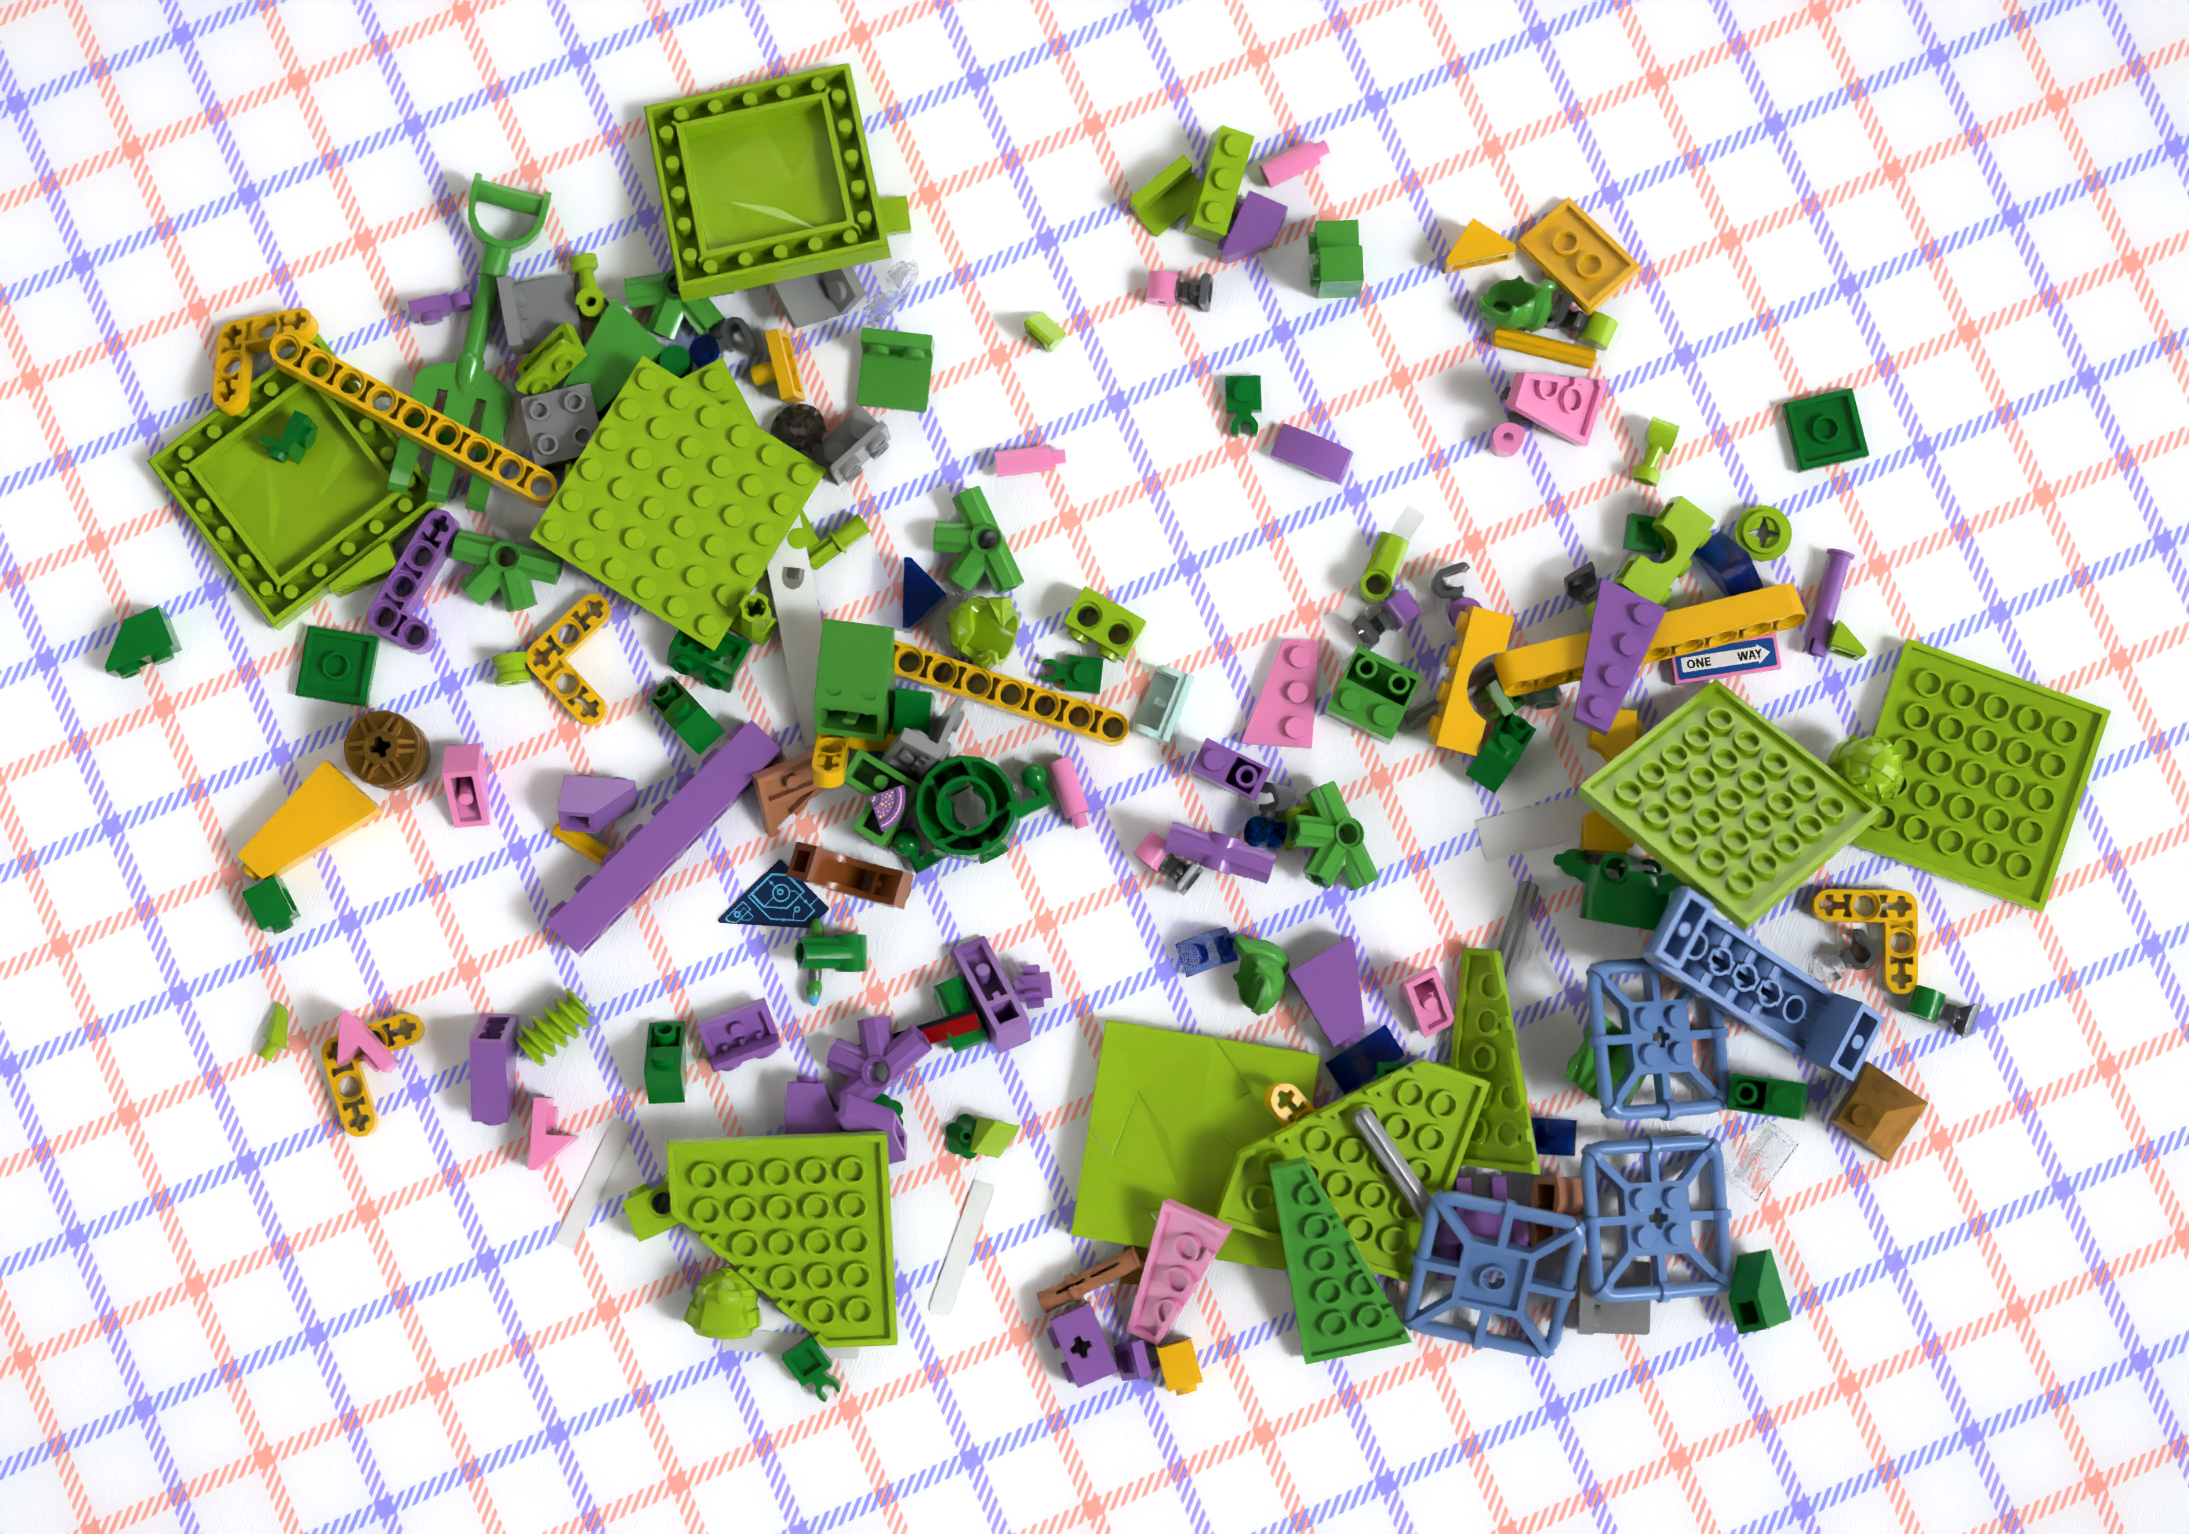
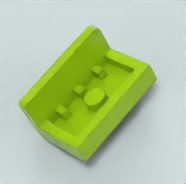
M563 321L516 366L520 378L514 385L518 391L528 396L550 392L587 356L574 327Z

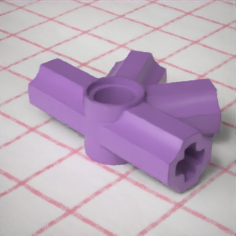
M1177 822L1172 823L1164 848L1165 852L1200 863V866L1228 875L1234 874L1243 878H1250L1268 884L1277 854L1242 844L1239 839L1214 831L1208 833Z
M890 1015L858 1020L861 1046L842 1038H837L827 1056V1068L850 1076L845 1083L831 1094L836 1106L840 1107V1095L848 1093L872 1102L888 1087L898 1084L902 1075L933 1049L925 1034L915 1025H910L893 1040ZM881 1062L886 1065L888 1072L884 1081H881L876 1074L877 1066Z

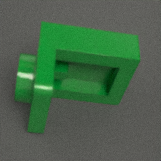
M295 410L279 441L265 435H261L258 441L267 450L266 455L271 459L283 464L287 460L300 464L307 449H310L315 443L318 427L308 415Z

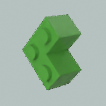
M1358 220L1316 221L1314 232L1308 233V253L1315 254V258L1311 259V267L1309 268L1310 288H1316L1317 299L1359 297L1364 282L1362 245H1359Z
M859 748L846 769L844 784L868 798L901 785L905 787V808L894 826L882 832L871 800H869L853 827L855 832L887 850L915 804L918 789L921 785Z

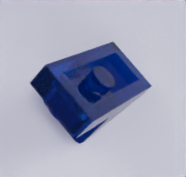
M1384 1025L1324 1064L1345 1094L1376 1075V1063L1395 1062L1405 1054L1388 1027Z

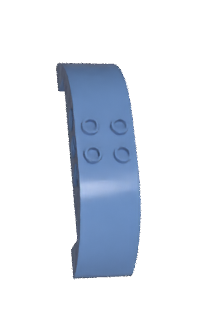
M1678 887L1642 952L1643 958L1667 978L1744 1027L1787 1051L1853 1082L1886 1017L1863 1002L1834 993L1711 912L1715 906L1713 903L1690 888Z

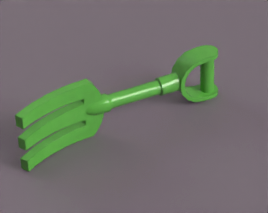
M475 172L468 200V222L473 235L484 247L477 272L480 277L462 351L457 355L455 363L435 364L417 371L410 397L433 409L438 391L447 393L443 415L467 428L469 427L476 401L486 403L480 435L501 446L513 396L501 381L483 370L485 365L483 359L499 294L496 278L506 276L511 253L527 249L539 238L545 225L552 192L545 191L544 196L482 180L483 174ZM479 201L538 217L534 228L526 236L514 241L498 240L488 235L479 226L475 215L476 202ZM412 414L406 419L405 425L410 428H418L424 423L425 418L419 414ZM444 431L439 434L438 443L450 445L455 441L456 435L453 432ZM402 435L400 436L387 489L406 494L421 446ZM477 448L474 462L484 461L488 456V452L485 449ZM437 454L434 457L426 499L445 504L457 465ZM473 473L471 475L465 509L484 513L491 483Z

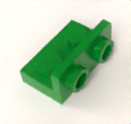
M678 630L669 645L667 665L682 675H690L703 681L712 689H721L731 693L735 678L751 651L752 643L726 632L716 650L712 651Z

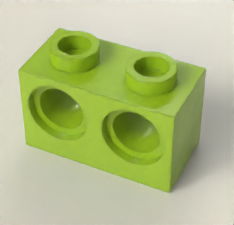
M1084 586L1063 622L1064 628L1068 629L1066 634L1068 637L1082 645L1089 641L1099 647L1097 651L1099 655L1113 663H1116L1117 659L1126 662L1147 626L1146 620L1087 586ZM1085 610H1092L1097 614L1098 621L1091 627H1085L1078 621L1079 614ZM1114 628H1123L1128 632L1129 638L1124 644H1114L1108 637L1110 631Z

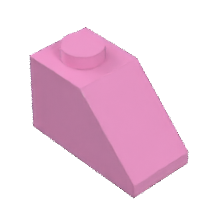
M481 743L445 746L442 777L454 828L490 825L487 769Z

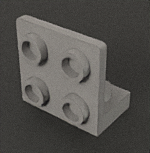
M852 266L769 284L793 329L847 314L867 294Z
M571 274L517 284L510 275L496 278L508 346L515 356L531 353L563 321L572 325L581 343L584 342L579 309L576 306L574 281Z
M583 383L521 399L535 464L550 473L564 470L568 464L575 465L599 426L590 384Z
M860 406L810 452V455L820 466L827 469L828 475L840 486L844 481L850 483L855 480L863 471L861 466L869 458L872 457L874 460L879 458L889 448L890 445L887 442L891 437L887 425L882 420L878 423L863 406Z
M960 697L955 699L938 718L930 738L922 731L905 727L885 749L880 761L918 781L926 772L936 767L938 762L944 761L951 747V743L947 740L952 731L956 732L963 721L965 713L960 710L965 700Z
M1581 1259L1577 1273L1576 1332L1579 1335H1594V1333L1648 1335L1650 1333V1300L1616 1303L1604 1300L1598 1301L1591 1295L1592 1288L1589 1281L1587 1259ZM1602 1260L1603 1275L1614 1260ZM1631 1261L1614 1283V1288L1651 1285V1263L1647 1261Z

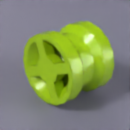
M509 652L492 657V664L497 668L498 673L495 678L497 687L516 686L531 682V674L526 671L525 665L528 660L527 652Z

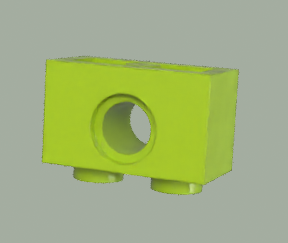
M668 1173L661 1176L662 1184L651 1189L648 1183L628 1191L630 1198L622 1202L639 1242L682 1224L671 1215V1211L663 1214L657 1210L655 1205L659 1194L667 1193L670 1195Z

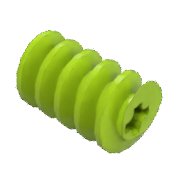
M569 988L565 989L568 999L566 1002L555 997L553 999L557 1008L555 1011L544 1006L542 1010L546 1019L541 1020L533 1015L531 1020L534 1028L531 1030L521 1025L520 1030L523 1038L519 1039L515 1036L525 1052L541 1067L546 1064L544 1053L551 1057L557 1055L555 1043L566 1048L569 1045L566 1034L575 1039L578 1038L580 1033L577 1025L589 1029L591 1023L588 1016L595 1018L585 1003Z

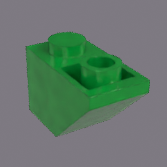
M156 606L124 620L104 666L108 674L115 677L120 676L121 679H127L141 673L140 668L150 663L160 665L174 659V653L183 650L167 611Z
M674 676L658 686L654 694L647 699L698 755L725 732Z
M1513 713L1506 717L1502 716L1465 775L1495 794L1516 765L1537 729L1528 724L1525 719Z
M685 1021L649 1023L644 1066L649 1104L685 1102L687 1084Z
M1731 1073L1727 1109L1805 1122L1809 1085Z
M1771 1248L1741 1254L1737 1257L1728 1300L1739 1335L1769 1329L1792 1319Z

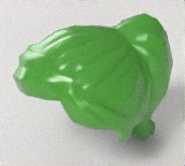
M1519 275L1512 280H1502L1494 283L1489 292L1480 297L1477 302V308L1484 320L1507 330L1523 328L1528 332L1539 331L1550 320L1553 311L1551 293L1557 286L1554 281L1543 279L1540 284L1535 286L1524 281V278Z
M1238 933L1234 937L1233 949L1238 952L1241 961L1239 973L1234 974L1232 977L1237 982L1241 1003L1250 1008L1251 1012L1257 1016L1267 1014L1283 994L1285 975L1290 967L1288 956L1278 945L1272 942L1248 939Z

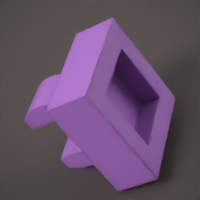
M1137 1340L1113 1346L1122 1381L1152 1376L1151 1370L1158 1368L1160 1363L1159 1361L1149 1362L1146 1351L1154 1348L1155 1344L1144 1342V1340Z

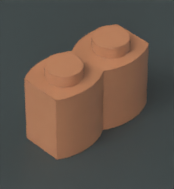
M1535 1176L1530 1193L1532 1208L1566 1214L1575 1219L1582 1218L1583 1195L1580 1177ZM1530 1222L1529 1235L1532 1247L1563 1229ZM1570 1242L1555 1251H1568Z

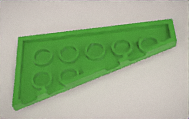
M1300 1157L1268 1164L1305 1365L1411 1343L1408 1332L1306 1158Z

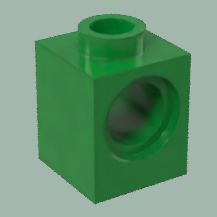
M272 876L242 892L261 931H273L275 935L282 933L294 926L292 920L301 916L283 879L280 877Z

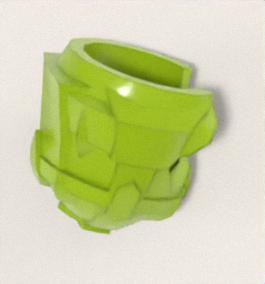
M984 596L965 599L964 602L955 607L952 613L948 614L946 621L950 641L957 652L963 657L972 660V663L978 667L987 670L992 669L996 664L1002 665L1007 660L1013 650L1020 623L1019 612L1014 609L1010 597L984 598Z
M1852 734L1848 741H1840L1835 746L1827 761L1830 769L1874 803H1882L1888 799L1894 800L1904 781L1902 754H1899L1892 745V742L1883 737L1866 736L1859 739L1857 735Z
M722 1266L720 1269L712 1271L700 1279L692 1293L693 1299L689 1303L684 1317V1321L693 1327L695 1334L715 1339L747 1338L752 1335L754 1329L762 1325L760 1307L757 1303L758 1295L755 1287L734 1270V1267Z

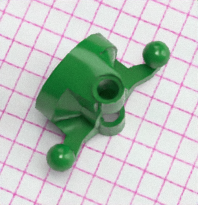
M956 755L942 761L925 776L918 789L916 814L921 830L936 848L920 856L918 852L921 846L920 836L911 829H903L896 833L893 838L894 850L900 856L908 858L916 874L925 871L948 857L958 860H978L980 864H984L1001 856L1009 850L1007 845L1018 829L1020 819L1054 802L1045 786L1048 776L1046 769L1043 765L1035 762L1028 763L1022 767L1019 775L1020 782L1026 789L1034 790L1036 796L1018 803L1013 784L997 765L982 757ZM972 786L973 789L971 791L974 795L981 797L985 802L984 816L988 817V819L981 825L966 831L967 826L956 818L954 812L955 803L949 797Z
M1576 848L1569 849L1563 854H1556L1553 858L1554 864L1560 866L1566 875L1575 877L1584 883L1579 918L1654 931L1675 890L1678 887H1688L1654 859H1643L1640 861L1633 855L1610 852L1602 858L1600 865L1596 866L1590 864L1586 855Z

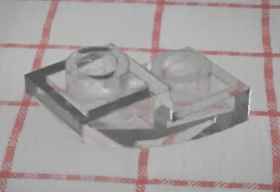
M915 259L908 263L903 260L892 266L887 272L889 275L884 278L889 292L885 294L883 291H880L866 301L867 306L863 308V312L872 328L887 318L902 303L912 289L919 275V268Z

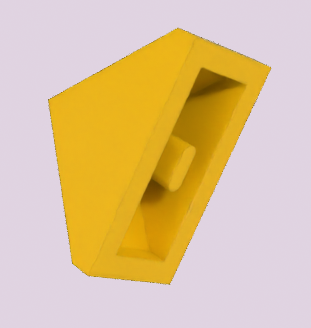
M1473 218L1446 258L1443 266L1444 274L1513 260L1517 252L1516 245Z

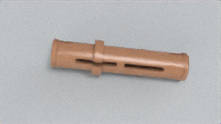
M1132 1246L1130 1249L1076 1275L1070 1273L1064 1276L1065 1280L1043 1291H1038V1301L1045 1313H1049L1051 1310L1072 1300L1078 1302L1084 1299L1085 1294L1139 1268H1143V1260L1137 1248Z

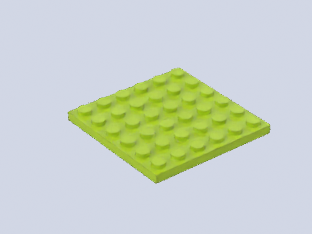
M642 356L529 539L700 644L715 651L739 613V603L745 595H750L827 469L650 359Z
M1909 638L1905 639L1871 736L1883 737L1889 740L1899 754H1902L1904 781L1894 800L1888 799L1882 803H1875L1883 809L1879 819L1851 841L1849 845L2035 912H2043L2111 710Z
M1717 679L1582 783L1576 794L1694 892L1713 903L1716 910L1743 932L1749 929L1879 819L1883 810Z

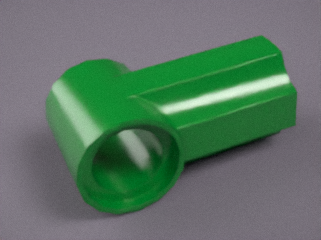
M844 934L834 935V937L798 938L795 947V961L798 964V969H835V972L867 971V935Z
M962 976L933 986L935 997L944 1017L973 1008ZM976 1011L980 1025L979 1029L955 1037L946 1032L954 1053L988 1041L978 1011Z

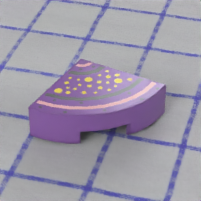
M904 785L869 797L882 832L894 826L904 811L906 803Z

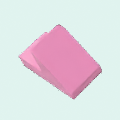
M1435 965L1401 982L1398 990L1410 1005L1418 1030L1424 1038L1454 1024L1455 1017Z
M345 1009L340 1014L337 1065L346 1066L363 1050L365 1054L362 1056V1059L375 1072L381 1070L384 1073H391L401 1064L400 1061L353 1010Z
M534 1097L528 1170H542L579 1138V1136L551 1135V1127H557L559 1114L558 1106H553V1098Z

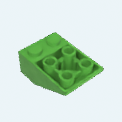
M824 619L814 698L815 733L884 742L894 723V627Z

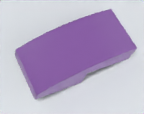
M1283 423L1270 456L1274 460L1303 469L1309 475L1340 485L1353 452L1330 440Z

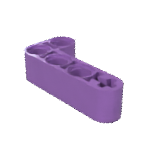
M442 509L434 510L425 517L367 614L368 622L375 631L417 655H424L434 648L436 634L429 625L413 614L452 552L455 537L459 529H461L459 522L448 511ZM439 523L442 525L446 524L449 530L446 533L443 531L439 532L436 526ZM431 538L434 542L436 541L440 545L439 548H435L427 539ZM424 550L431 551V561L425 566H417V555ZM407 580L412 581V592L408 596L400 597L398 595L399 585ZM386 611H393L395 617L393 623L388 627H381L379 624L380 616ZM418 628L424 629V640L418 645H411L409 637L413 630Z

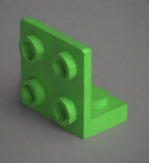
M862 327L860 342L863 351L857 404L865 407L925 413L928 405L935 347L933 335Z
M1604 1016L1606 1035H1622V1030ZM1589 1024L1584 1034V1041L1578 1052L1573 1054L1568 1061L1565 1078L1587 1095L1599 1101L1593 1047H1589L1588 1037H1592L1591 1025ZM1624 1045L1608 1046L1612 1091L1626 1071ZM1641 1075L1622 1102L1623 1106H1628L1632 1103L1646 1075Z

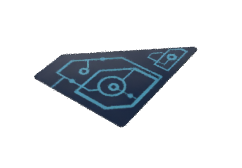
M779 859L718 919V922L810 928L812 921L815 918L820 919L829 908L803 881L786 876L789 867Z

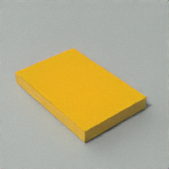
M1569 196L1516 241L1517 247L1546 276L1554 281L1564 293H1570L1573 296V302L1588 316L1641 271V265Z

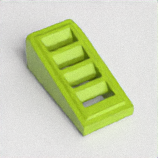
M387 540L377 546L328 585L330 592L341 598L388 578L399 561L393 544Z

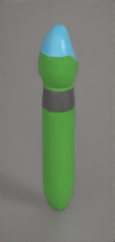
M815 918L812 921L809 937H823V926L819 918ZM822 969L808 970L809 982L806 985V994L812 1006L817 1005L822 992V984L820 982Z

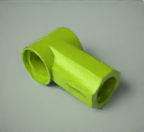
M1381 531L1359 583V595L1363 601L1376 605L1381 604L1387 599L1410 542L1395 534ZM1372 578L1379 579L1383 582L1385 591L1379 595L1372 594L1367 590L1366 582Z
M757 592L754 595H745L739 603V613L735 617L731 629L763 647L774 632L778 620L771 616V609L768 605L769 598Z

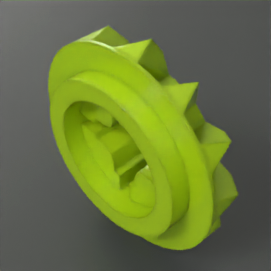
M1758 505L1746 510L1739 517L1734 530L1736 546L1741 549L1746 558H1752L1759 562L1775 560L1788 549L1792 539V528L1788 518L1777 508L1768 505ZM1764 520L1766 531L1777 536L1767 538L1761 548L1759 537L1753 536L1749 532L1757 531Z

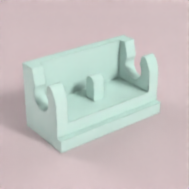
M1158 665L1132 732L1168 746L1195 676L1167 665Z

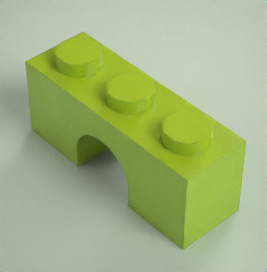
M1224 125L1218 127L1211 134L1202 167L1206 168L1205 175L1198 194L1192 199L1183 233L1215 244L1220 241V238L1226 236L1254 140L1253 135Z
M1682 495L1670 498L1651 525L1654 530L1663 536L1666 542V552L1662 560L1655 563L1643 554L1631 555L1612 583L1662 606L1672 593L1670 586L1676 577L1681 578L1690 568L1692 560L1689 558L1696 548H1702L1710 539L1712 532L1709 529L1715 520Z

